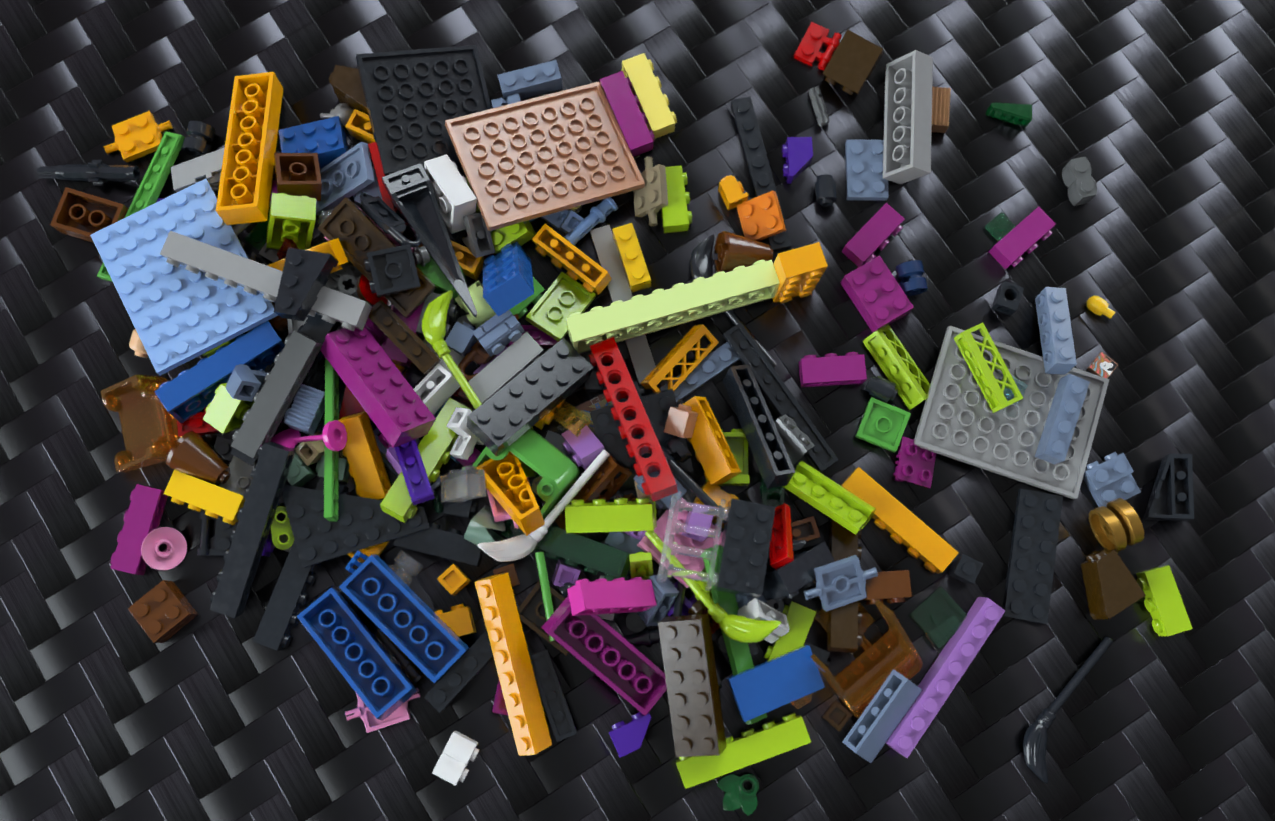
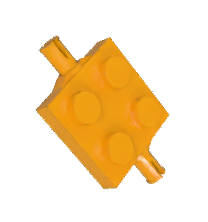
M148 111L112 125L115 142L104 146L107 154L120 150L123 160L128 163L155 152L162 140V132L173 129L169 120L158 125L153 114Z

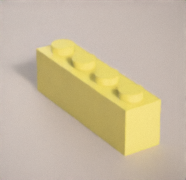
M645 53L622 61V71L625 78L629 77L631 81L632 94H636L640 103L639 110L641 113H645L648 130H652L655 138L674 132L677 119L675 113L669 110L667 95L661 92V82L658 76L655 77L653 74L654 67L651 60H647Z

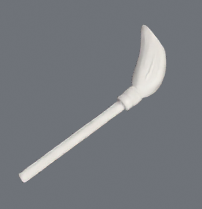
M606 450L601 451L546 516L543 526L527 536L523 534L503 541L479 543L478 547L496 561L501 562L515 561L530 554L535 549L537 542H540L544 535L548 533L547 529L565 509V506L571 502L609 457V453Z

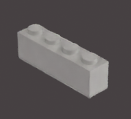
M526 331L521 338L511 344L468 383L483 404L542 356L544 350Z

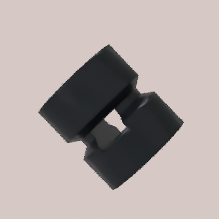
M189 121L186 131L188 137L184 138L182 150L194 157L210 153L211 145L209 143L213 142L216 130L206 123Z
M675 435L665 441L666 446H661L667 462L672 459L678 465L679 462L684 463L693 456Z

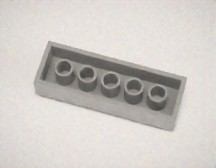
M917 50L886 64L883 179L897 184H903L931 173L933 57Z

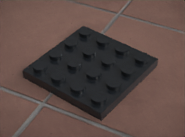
M672 388L640 397L658 442L663 447L666 446L665 441L673 436L664 432L670 407H677ZM613 405L589 410L597 439L620 465L632 472V475L619 490L635 487V480L633 478L637 474L633 464H636V460L634 457L630 458L627 452L626 445L629 443L626 438L622 439L618 427L621 424L619 419L614 420L610 408H613ZM629 416L626 418V420L631 421L634 420L636 417ZM638 434L634 436V439H641L643 435ZM678 437V439L688 449L686 439ZM644 453L641 457L649 458L652 454ZM691 458L684 463H678V466L685 473L694 471ZM619 471V473L614 477V479L619 478L622 472Z

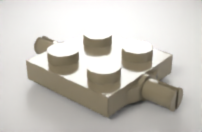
M646 157L644 158L645 170L641 173L645 182L644 188L633 190L635 216L642 218L649 215V226L658 225V211L668 205L666 169L664 165L660 164L653 167V158Z

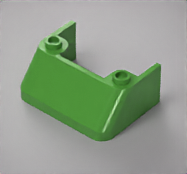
M532 428L526 431L497 457L485 447L470 468L473 472L477 471V466L490 458L502 460L511 452L543 477L537 485L538 496L546 502L540 510L543 519L546 518L568 492L580 474V469L573 460Z

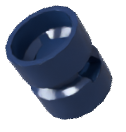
M908 261L895 267L897 278L901 280L899 285L906 296L922 294L928 290L926 278L922 277L924 274L922 261Z

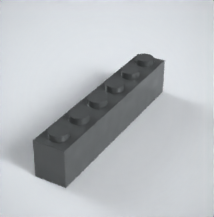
M295 330L287 336L283 351L278 353L274 360L275 365L272 371H269L264 378V386L254 396L252 408L245 413L241 428L237 429L233 435L232 447L251 458H258L257 453L260 446L271 441L323 344Z

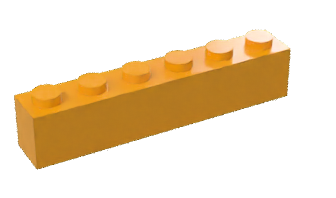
M860 467L856 468L841 485L876 508L872 516L875 519L874 523L880 529L889 531L891 533L890 537L896 543H903L908 548L907 552L916 559L919 557L925 562L924 567L930 572L942 573L959 553Z

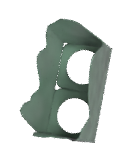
M485 505L470 520L464 539L476 545L479 543L495 542L494 539L503 541L504 539L492 529L503 532L510 531L503 521H494L491 507Z

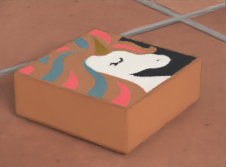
M1100 352L1087 367V370L1092 374L1108 378L1118 364L1103 352Z

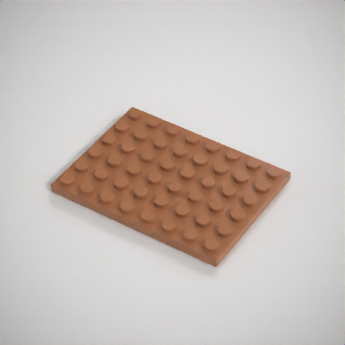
M599 82L445 120V126L469 185L477 198V204L488 231L644 188L645 182Z

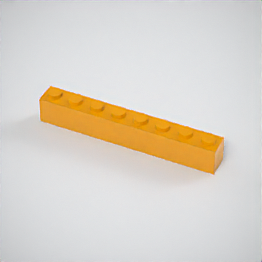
M509 574L492 575L475 581V586L518 755H535L551 746L552 742Z

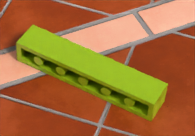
M450 397L437 415L430 431L418 445L430 483L437 480L442 464H447L451 457L449 453L459 436L447 427L455 409L466 408L472 411L471 408ZM401 471L380 506L383 512L406 523L408 518H413L417 507L411 501Z
M795 713L782 717V722L775 724L774 721L762 724L763 729L754 731L753 728L741 732L742 736L736 739L733 736L726 737L727 747L720 756L679 757L676 760V764L685 789L811 743L802 716H796Z

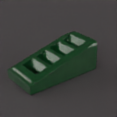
M991 103L986 110V115L1027 127L1032 120V105Z

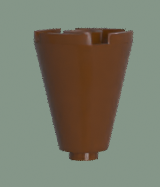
M721 231L717 235L714 253L718 255V260L714 259L717 272H730L738 266L744 265L748 267L759 260L769 261L773 259V249H770L768 244L727 231Z
M194 431L187 432L177 441L180 445L176 449L172 447L168 454L166 464L171 469L214 485L225 484L230 478V468Z

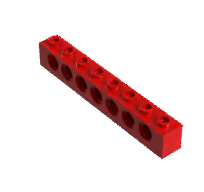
M614 337L591 345L592 354L588 355L591 365L593 367L597 366L598 372H596V376L600 385L604 383L606 389L603 390L607 403L612 402L613 408H610L615 421L619 419L621 426L618 429L622 439L626 438L629 443L626 445V449L630 458L634 457L636 460V464L633 465L637 476L643 477L644 483L641 485L645 495H650L654 502L678 493L676 481ZM606 363H612L610 366H604ZM615 380L620 381L618 384H611ZM622 398L628 399L625 402H619V400ZM629 416L636 417L634 420L631 421L626 420V418ZM638 434L643 435L641 439H634V436ZM644 453L652 454L649 458L641 457ZM652 472L660 473L657 477L649 476Z

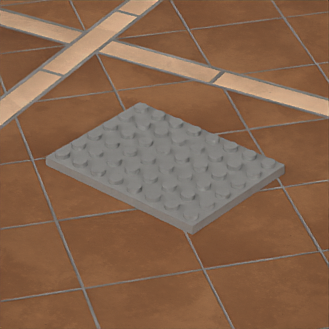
M953 326L947 327L913 443L920 448L1071 499H1077L1109 379L1074 367L1066 375L1045 374L1042 356L993 340L1023 396V399L993 413L953 339L965 330ZM971 333L975 341L982 343V336ZM984 349L983 356L985 360L992 362V353ZM994 368L993 375L995 379L1002 381L1003 374L1001 370ZM1072 374L1090 381L1065 461L1052 464L1036 458L1035 454L1059 380L1064 376ZM1005 387L1003 394L1006 400L1009 401L1015 398L1011 389Z

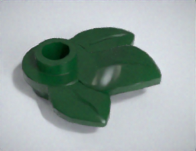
M730 774L719 780L717 786L726 792L723 798V809L725 811L742 808L747 816L755 811L758 804L756 793L759 790V782L755 776L744 774L739 777ZM746 781L752 783V787L750 789L744 788V783Z

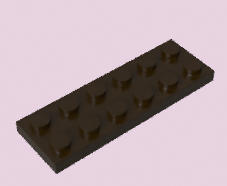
M347 197L340 202L318 227L329 240L339 238L347 259L369 281L373 280L371 272H366L364 260L368 259L367 253L397 247ZM417 266L416 270L420 282L419 288L385 296L405 318H409L437 287Z

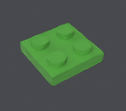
M871 397L855 437L895 453L911 413Z

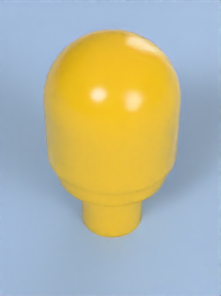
M1091 296L1087 300V308L1096 315L1101 316L1103 314L1111 319L1116 313L1108 308L1110 304L1099 296Z

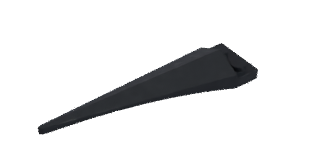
M419 163L382 177V183L390 195L392 203L412 231L421 236L423 246L427 249L470 312L477 318L476 308L450 241L431 181L422 164Z

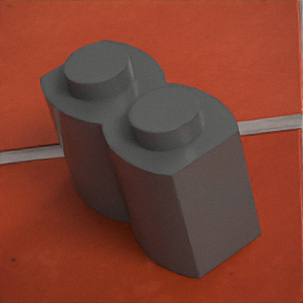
M1086 157L1071 159L1062 169V178L1068 187V198L1073 206L1087 204L1097 195V184L1091 176V165Z

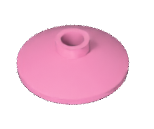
M161 527L151 531L145 537L141 546V554L144 561L150 567L157 570H169L176 567L182 562L187 552V543L184 536L178 530L170 527ZM161 544H166L164 551L159 550Z

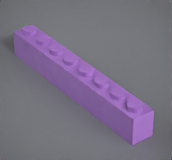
M978 597L919 684L918 687L922 689L921 693L885 744L908 758L1004 614V609L989 598Z

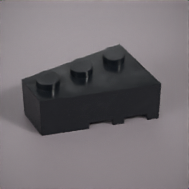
M288 247L273 312L282 318L304 321L316 302L319 291L323 285H326L329 274L334 267L336 268L339 261L331 254Z

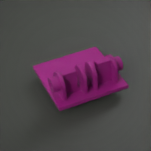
M902 437L898 451L900 455H896L899 461H895V464L898 465L893 474L895 481H907L931 488L936 453L918 447L913 443V439Z

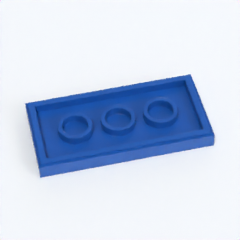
M809 645L800 647L727 678L742 721L744 722L825 688Z

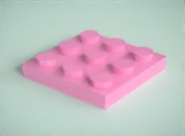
M681 497L671 510H666L657 520V527L654 532L690 575L696 579L705 568L701 550L721 545L723 532L711 523L707 538L702 542L681 535L688 511L692 508ZM645 535L637 546L645 553L651 552L653 560L688 588L689 586Z

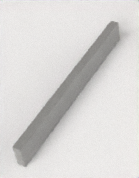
M610 225L590 230L600 265L609 272L612 278L607 285L612 302L631 300L633 295ZM646 335L625 340L639 385L656 367Z

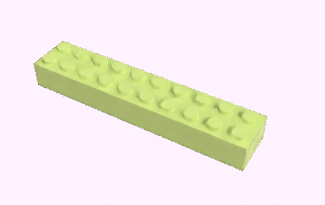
M759 260L751 266H738L733 271L727 273L720 271L715 273L713 277L706 279L699 277L688 284L678 283L667 290L657 289L652 294L646 296L640 294L625 302L618 300L607 307L597 306L586 313H573L566 318L567 330L572 346L579 353L591 350V345L614 337L617 343L774 298L780 282L772 260Z

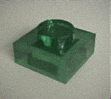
M1002 212L985 226L998 242L1016 227Z

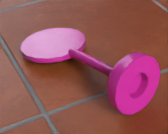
M333 420L326 423L322 435L301 437L298 430L287 429L276 434L270 442L293 449L300 442L323 440L329 450L340 451L347 443V431L341 421Z

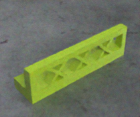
M984 323L963 331L953 338L993 413L1023 399ZM979 330L983 336L982 343L975 341L971 333ZM984 349L992 353V362L985 360L983 356ZM994 368L1001 370L1003 374L1002 381L995 379L993 375ZM1004 388L1011 389L1015 398L1007 401L1003 394Z
M889 325L876 330L862 341L888 380L896 384L895 389L898 390L897 393L909 410L927 399L930 383Z

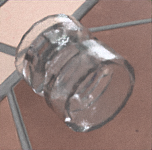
M400 550L394 558L395 564L389 565L408 586L413 582L411 577L417 576L424 567L419 561L403 550Z

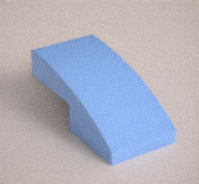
M567 209L541 217V219L566 234L584 220V218L572 210L568 211Z

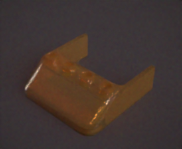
M876 600L875 604L889 625L888 632L834 677L830 670L814 654L810 656L833 691L858 719L893 669L910 680L921 670L923 665L921 657L895 614L879 600Z

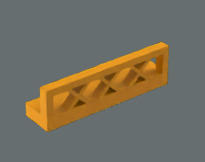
M703 324L694 325L640 384L645 389H651L656 393L660 392L657 387L660 381L668 380V389L672 388L674 392L719 342ZM703 335L711 342L706 348H700V339ZM689 351H695V360L692 363H686V354ZM675 365H682V374L679 378H673V368Z

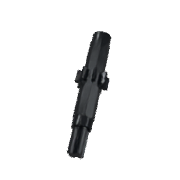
M92 160V163H88V165L66 164L40 166V168H37L39 178L93 182L94 186H104V183H108V181H138L140 179V169L138 166L103 164L102 160Z

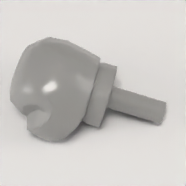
M341 103L335 109H332L330 114L321 113L320 118L327 119L339 116L342 125L345 126L353 113V109L347 103Z

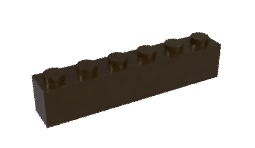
M831 519L829 522L828 549L835 562L856 555L861 560L862 549L858 547V539H861L862 529L855 535ZM861 600L828 611L827 651L854 653L858 647H861L862 636L861 633H858V625L861 624L862 620L861 611H858V603H861Z

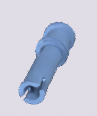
M611 197L603 199L598 206L592 207L590 214L564 238L575 245L594 226L605 222L606 217L612 211H617V204Z

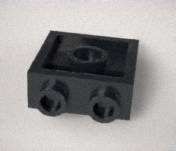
M410 244L367 253L368 259L364 260L366 272H371L373 280L369 281L372 294L376 293L377 298L420 287Z

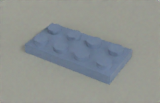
M360 142L320 169L322 190L321 201H316V215L322 216L339 205L345 197L353 196L375 181L367 143Z

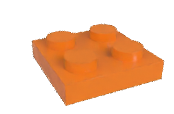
M770 191L736 205L744 237L760 241L786 231L775 191Z

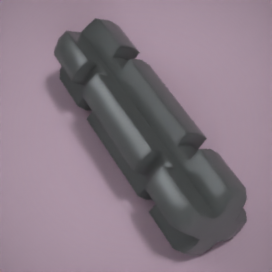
M811 88L809 96L812 100L815 115L818 117V125H828L830 120L828 114H826L827 110L823 97L820 96V88Z

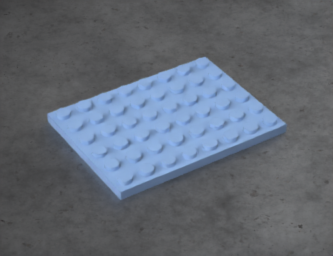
M207 179L201 180L90 235L156 373L160 376L278 316V314L273 312L274 306L272 302L264 299L263 294L257 292L256 295H252L243 291L244 287L238 285L237 288H233L224 284L225 280L220 278L217 281L205 277V273L200 271L198 274L192 273L185 269L186 266L181 264L179 267L173 266L166 262L167 258L160 255L169 232L173 231L249 259L232 225H226L216 212L217 197Z

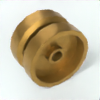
M1117 498L1107 503L1106 507L1100 506L1089 513L1092 531L1106 551L1115 550L1118 553L1124 550L1127 545L1133 546L1144 539V529L1138 514L1122 498Z

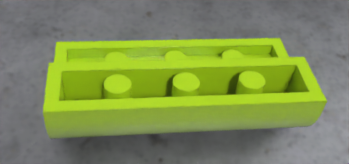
M804 461L798 463L795 469L796 473L787 486H783L855 535L865 527L876 508Z

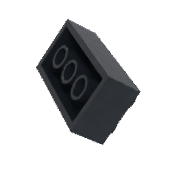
M731 499L728 502L714 590L754 598L762 596L776 507Z

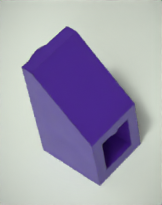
M787 137L786 144L782 145V157H786V164H783V176H787V184L792 183L810 165L813 158L812 137Z
M638 712L632 715L633 720L624 723L622 720L611 725L612 730L609 731V734L619 757L625 756L641 747L651 719L649 712L646 716Z

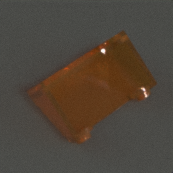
M136 374L101 391L104 406L110 411L119 413L126 451L118 452L115 455L117 472H128L166 462L172 447L176 449L180 445L177 442L180 439L178 436L177 419L167 412L154 392L159 389L161 384L168 381L166 378Z

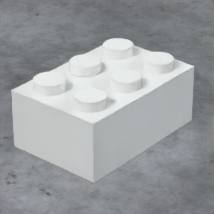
M447 154L424 161V170L431 181L445 225L451 234L466 229L463 216L475 214L477 198L469 188L466 178L461 176L456 163L452 162Z

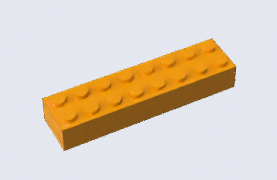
M274 72L235 76L216 205V212L226 225L268 220L274 170V153H276L283 86Z

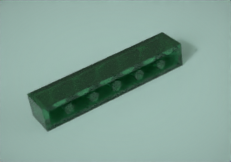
M509 519L505 524V531L501 535L510 539L523 535L524 532L520 528L516 529L513 519ZM552 525L549 526L547 529L548 533L544 535L540 542H537L535 549L532 551L534 553H538L539 550L546 552V557L556 561L558 557L565 559V564L577 568L578 564L585 566L584 571L597 575V572L604 573V578L610 581L616 578L625 579L630 567L629 553L574 533H566V530Z

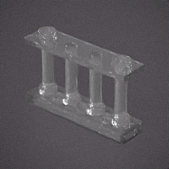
M678 491V493L671 496L657 582L665 583L667 577L671 578V576L706 582L705 590L710 591L712 585L716 586L718 573L714 572L722 521L727 520L729 507H725L726 500L721 499L719 508L685 502V499H681L682 492ZM685 510L717 516L716 527L711 529L681 523L680 520H677L678 512ZM683 532L714 538L712 551L677 545V542H673L674 534ZM681 554L710 560L708 573L673 567V564H669L671 555Z

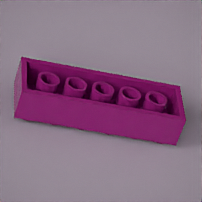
M364 326L363 330L355 328L354 331L344 328L327 333L320 351L392 448L427 435L436 418L366 326Z
M569 596L542 626L552 638L644 716L647 715L667 690L665 673L598 615L572 616Z

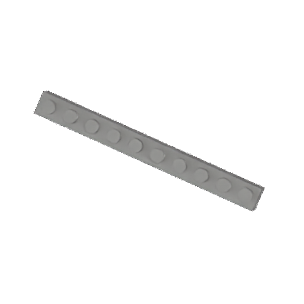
M169 232L160 252V255L167 258V263L179 267L180 264L186 266L185 269L192 273L198 274L199 271L203 272L205 277L217 281L220 278L225 280L224 284L237 288L239 285L244 287L243 291L256 295L258 292L263 294L264 299L276 302L283 271L176 232ZM322 286L317 295L318 298L308 315L315 317V314L323 316L322 320L332 324L335 321L340 322L342 327L354 331L355 328L363 330L372 306L366 301Z

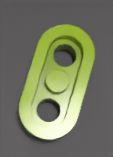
M284 506L277 507L271 525L272 543L281 550L290 548L295 540L286 507ZM278 513H283L285 515V519L283 521H279L277 519ZM282 534H285L288 537V540L285 543H282L279 540V537Z

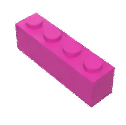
M635 577L627 581L624 578H616L611 581L602 578L593 582H589V579H581L575 582L576 585L567 589L572 616L644 612L657 606L652 581L642 580L641 577Z

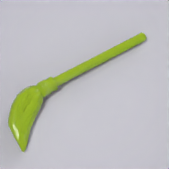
M450 290L428 304L422 319V332L424 338L432 345L435 353H437L438 358L444 360L476 410L482 403L451 357V350L444 340L447 312L453 296V291Z
M654 531L645 532L649 540L707 607V612L716 623H719L720 629L726 636L739 642H761L781 625L780 621H763L735 614L728 615L719 603L715 604L658 535Z

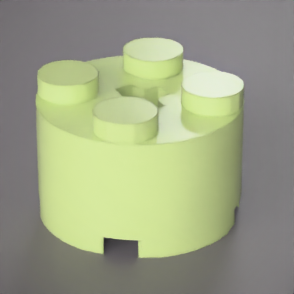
M479 280L468 287L477 311V318L473 316L459 295L455 298L461 309L469 313L466 316L476 328L496 315L483 298V285Z

